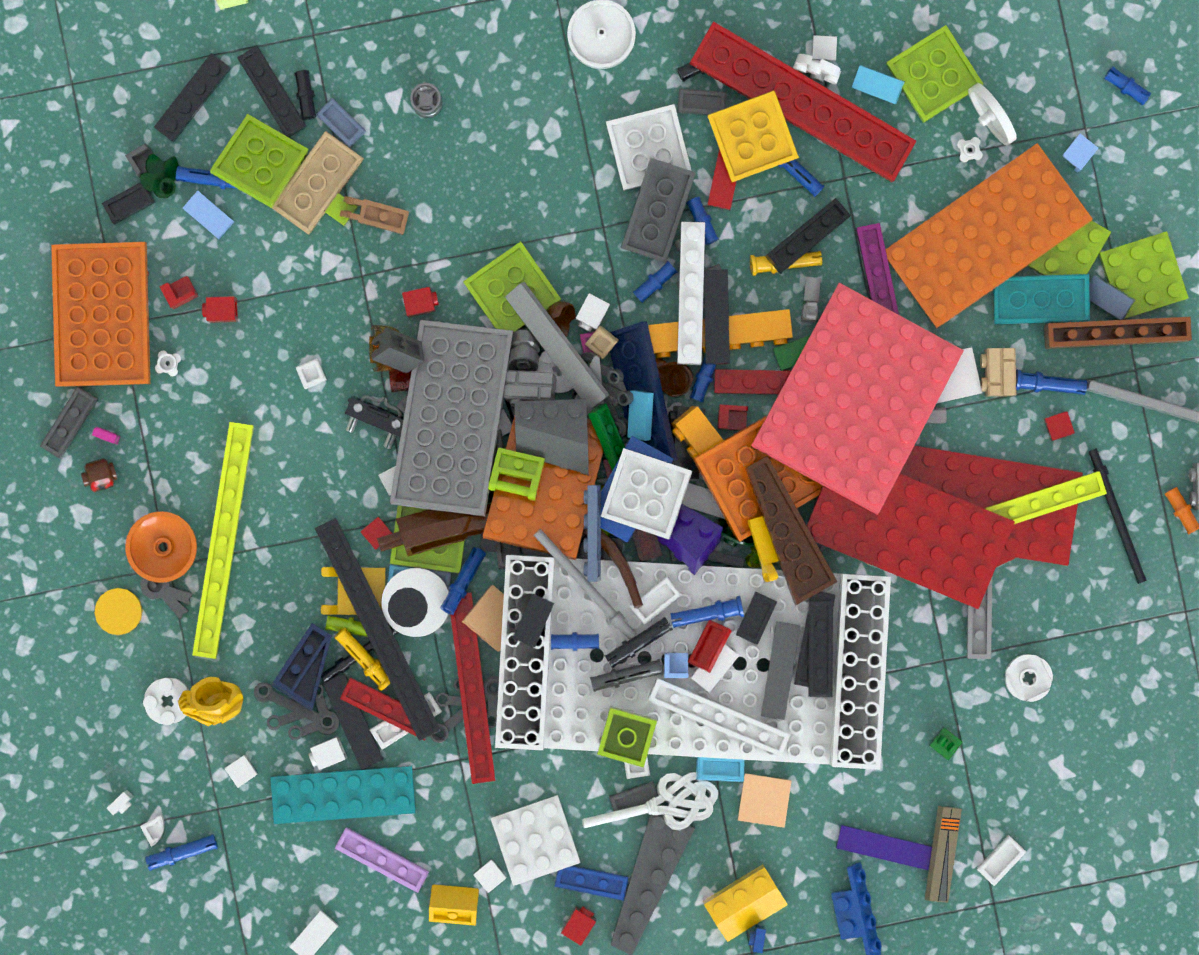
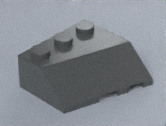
M586 399L514 401L516 452L545 458L546 463L559 466L562 469L578 471L589 476Z

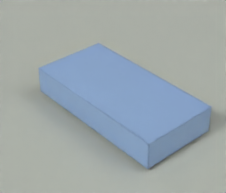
M199 191L183 207L187 213L218 239L234 223L231 218Z

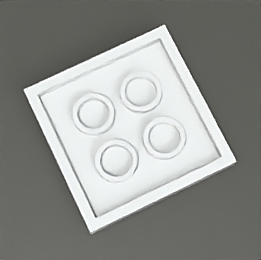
M674 104L606 121L623 191L641 187L650 157L691 171Z
M623 448L601 517L670 539L692 471Z
M558 795L491 818L513 886L581 863Z

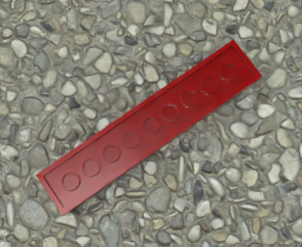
M714 21L689 63L748 99L775 90L786 121L890 182H894L916 143V140Z

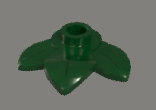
M150 154L145 162L146 172L139 176L144 189L153 191L159 198L165 199L173 195L176 189L174 182L176 180V171L179 166L177 158L172 156L163 162L155 154Z

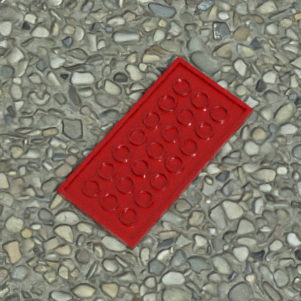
M920 446L913 447L900 472L904 476L981 508L990 507L1083 475L1082 472ZM1078 503L1014 524L1001 555L1068 566Z
M899 474L878 515L823 486L806 526L815 542L979 609L1015 521Z

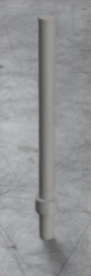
M541 529L535 532L534 536L610 618L609 622L615 628L618 627L629 640L634 638L637 633L626 623V618L621 612L615 611Z

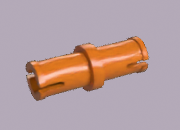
M1178 487L1164 493L1175 511L1173 514L1175 517L1178 516L1187 534L1189 535L1198 530L1199 524L1190 510L1192 507L1186 503Z

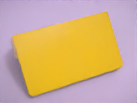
M432 885L429 922L476 926L479 889Z

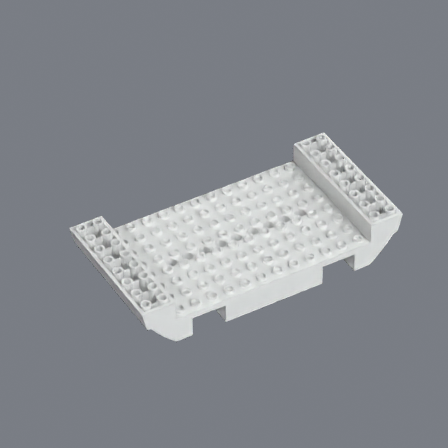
M506 555L495 748L528 750L550 748L598 751L610 706L657 720L648 754L830 764L832 767L880 770L891 577L833 573L838 582L821 591L836 595L833 606V697H808V687L794 685V679L810 598L795 605L782 570H776L778 579L765 582L762 576V569L702 565L698 572L693 575L686 564L627 561L635 577L640 597L666 576L682 594L644 625L630 607L633 603L618 567L611 560H601V581L590 583L616 612H621L626 618V623L637 633L635 636L663 619V617L668 620V624L670 623L673 628L672 621L682 620V618L671 620L670 613L715 605L717 600L724 602L740 596L744 615L755 591L777 601L758 645L736 635L743 619L740 615L725 618V621H718V618L712 619V621L732 630L725 644L736 652L739 657L745 658L746 667L743 670H736L732 664L709 693L690 678L698 667H688L689 678H664V665L661 662L664 652L692 654L708 621L673 628L672 631H669L636 652L635 657L627 658L626 662L620 663L614 668L610 666L605 656L600 662L592 661L590 652L593 649H578V651H573V649L551 650V634L571 635L572 632H577V634H599V649L603 651L604 655L623 645V641H629V639L618 627L615 628L609 622L610 618L554 557ZM569 559L584 576V562H588V559ZM532 593L554 603L535 648L513 638ZM776 621L801 625L785 720L760 716L768 670L764 672L759 671L756 664L761 658H767L770 662ZM642 651L650 653V662L660 659L663 674L620 684L618 688L613 686L596 692L593 691L590 677L610 673L612 669L618 671L641 665L637 657ZM657 678L789 733L790 737L782 756L775 755L648 701Z

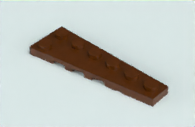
M768 456L745 468L794 604L798 605L837 583L838 581Z

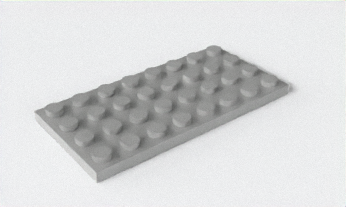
M420 320L417 340L422 342L424 362L411 372L390 497L391 505L485 516L489 494L488 486L493 469L506 376L509 369L508 361L510 350L512 349L513 331Z

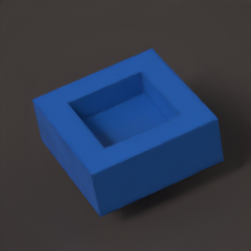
M755 925V930L750 931L748 945H752L753 952L763 953L766 933L765 926Z

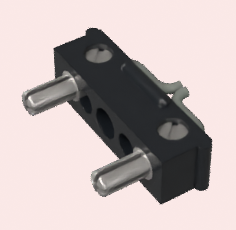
M368 395L363 396L361 399L355 396L348 398L349 404L345 414L351 417L346 431L353 433L358 420L389 432L383 446L386 448L388 445L387 449H391L396 436L401 437L404 420L401 410L388 404V399L385 397L379 400ZM365 399H369L376 403H381L384 401L386 407L397 411L398 414H395L391 411H388L384 408L365 401Z

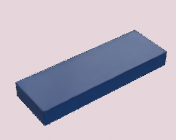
M573 865L557 871L554 887L624 901L629 876Z

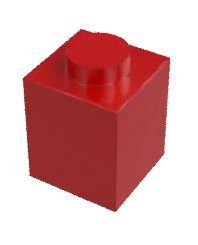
M430 287L402 293L408 318L436 312L435 306L439 305L436 291L432 292Z
M234 296L206 297V303L202 304L203 317H206L209 323L238 322L237 298Z
M576 906L563 926L561 934L581 946L596 923V918L593 917L595 913L584 906L581 909Z

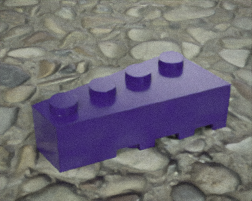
M681 504L670 539L657 537L658 541L663 546L666 545L674 553V556L680 562L683 561L689 567V571L695 575L720 543L723 527Z

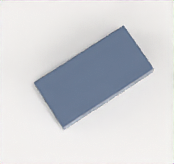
M333 98L316 114L349 148L366 133V130Z
M1094 275L1089 283L1090 301L1118 319L1124 320L1135 299L1097 275Z

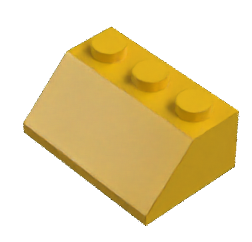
M763 864L703 900L705 908L727 942L788 905Z

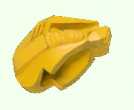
M207 677L194 684L190 691H183L177 701L183 714L206 726H210L212 724H223L238 715L243 704V694L240 687L233 683L221 681L217 677Z

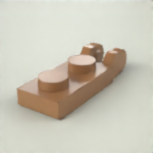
M344 196L343 201L346 204L361 206L359 215L347 210H341L339 216L356 220L357 223L404 234L409 211L366 199L359 200Z

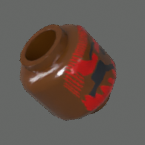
M105 458L86 463L84 466L85 472L81 473L84 486H89L93 492L112 488L114 481L118 480L113 462H108Z

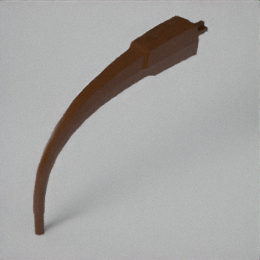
M487 504L485 516L430 509L396 518L399 531L377 538L380 550L382 552L404 545L409 557L442 546L462 542L469 536L483 534L491 504ZM584 528L582 534L586 538H588V528ZM601 529V547L618 567L628 588L634 608L642 607L643 603L636 580L626 558L617 544Z

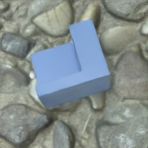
M1079 134L1071 142L1063 157L1076 167L1074 171L1078 173L1098 150V147L1082 134Z
M664 652V678H689L688 653Z

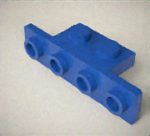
M861 862L854 863L847 867L851 889L831 893L841 940L862 937L866 955H881L882 946L876 932V918L872 914L870 905L871 896L866 887V873L862 868Z

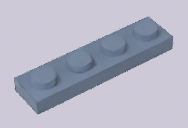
M588 485V490H584V504H588V514H584V528H588V538H584V552H588V562H584V576H588V582L601 581V485Z

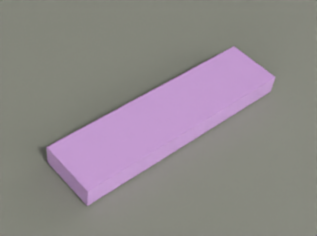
M348 827L345 828L335 847L340 852L417 893L429 873L427 869Z

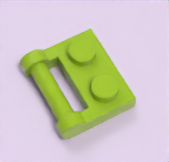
M498 448L488 489L490 491L501 490L526 496L529 500L535 501L545 458ZM501 474L531 481L530 487H525L498 479Z

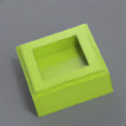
M338 193L325 213L345 226L349 219L339 216L341 210L354 213L358 207L346 204L343 201L344 197Z

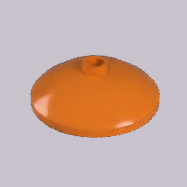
M153 512L141 517L133 524L126 538L125 551L130 566L138 575L152 582L164 583L180 578L191 568L197 554V540L191 526L180 516L170 512ZM163 542L168 545V549L164 552L160 549V545Z

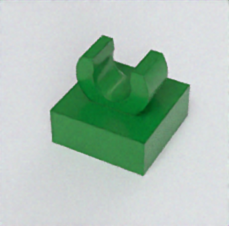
M942 727L929 746L949 761L962 744V741Z

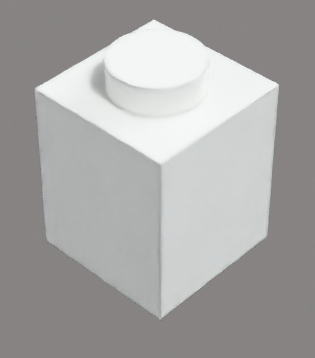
M589 293L576 317V320L579 321L578 326L588 332H591L592 329L597 330L610 304Z
M339 736L310 748L309 758L313 766H317L319 770L347 759Z

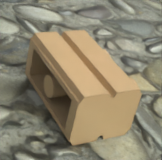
M1015 348L985 349L984 354L980 355V366L985 368V377L981 378V392H985V397L1016 396Z

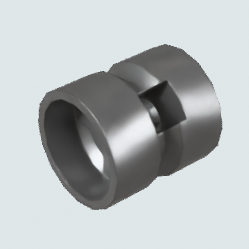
M421 83L414 87L410 100L416 114L423 118L436 116L441 111L443 104L437 87L430 83Z
M530 330L514 332L508 361L510 370L537 371L540 343Z

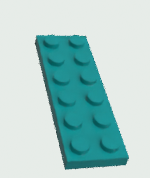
M413 765L270 777L274 824L416 813Z

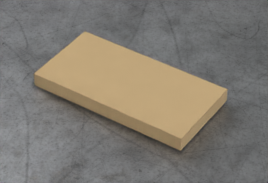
M325 131L294 173L272 209L310 235L324 216L326 209L336 195L340 194L364 158Z

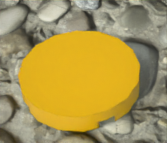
M115 588L106 591L99 597L94 613L96 622L104 631L109 634L122 635L130 633L137 627L142 619L143 609L141 601L134 593L128 589Z

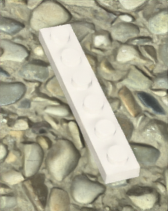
M681 222L677 364L701 365L705 222Z
M657 678L648 701L780 757L790 737L789 733Z

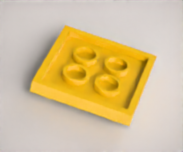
M775 90L707 115L732 182L799 158Z

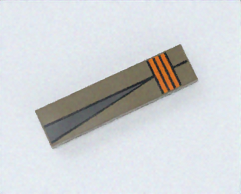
M938 806L924 900L935 902L949 901L962 812L961 808Z

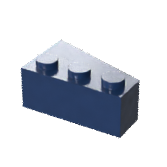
M311 623L272 683L274 688L312 711L332 637V635Z

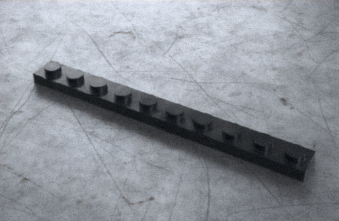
M335 518L316 527L315 531L418 740L421 741L441 731L337 519Z

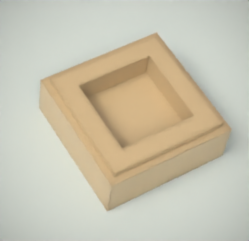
M600 325L585 345L600 358L604 359L619 340Z

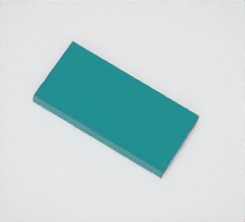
M1089 274L1012 276L994 289V324L1090 321Z

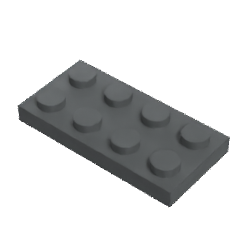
M650 157L622 241V249L666 263L696 172Z

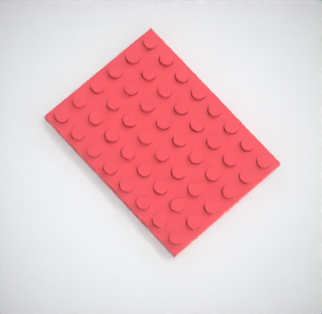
M839 283L751 446L878 515L964 350Z

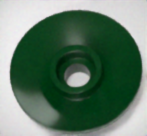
M719 518L714 520V523L723 527L721 536L724 537L723 541L726 544L734 547L737 544L755 545L752 535L739 542L736 540L725 519Z

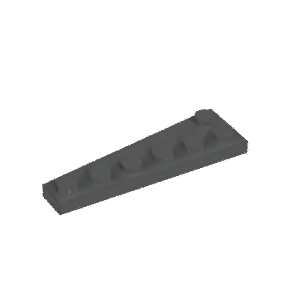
M651 814L649 816L612 937L611 946L629 955L633 954L695 827L689 825L680 831L674 830L665 823L663 815L656 816ZM673 817L676 821L681 822V820Z

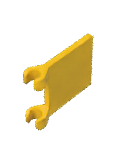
M763 516L748 520L762 566L763 579L765 582L778 579V574L772 563L779 560Z
M323 567L321 569L323 577H338L334 567ZM361 568L382 610L385 568ZM338 578V605H322L321 614L357 615Z

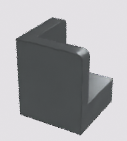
M146 143L125 155L138 177L146 172L145 162L148 156L154 154Z

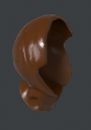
M565 301L555 302L546 311L567 337L570 323L576 319L575 308L573 304Z
M656 358L662 391L671 397H680L686 394L693 382L691 369L686 364H677V362L673 361L666 362L661 358Z

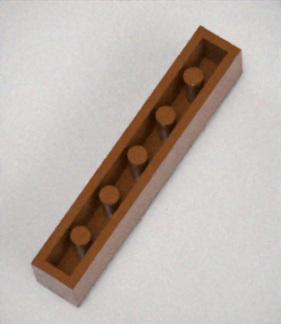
M1191 317L1048 323L1044 325L1045 349L1179 343L1192 340Z

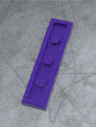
M841 825L836 843L837 849L924 870L929 869L932 846L845 825Z

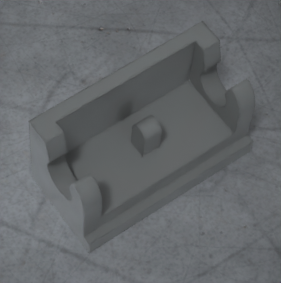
M385 328L384 332L375 337L371 343L375 346L380 343L379 348L371 354L372 360L404 373L410 372L424 362L422 342L390 328Z

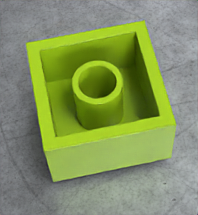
M610 706L597 755L644 768L657 720Z

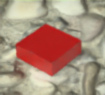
M1067 411L1044 419L1051 441L1075 433Z
M377 517L360 531L375 550L379 548L377 538L392 534L380 517Z

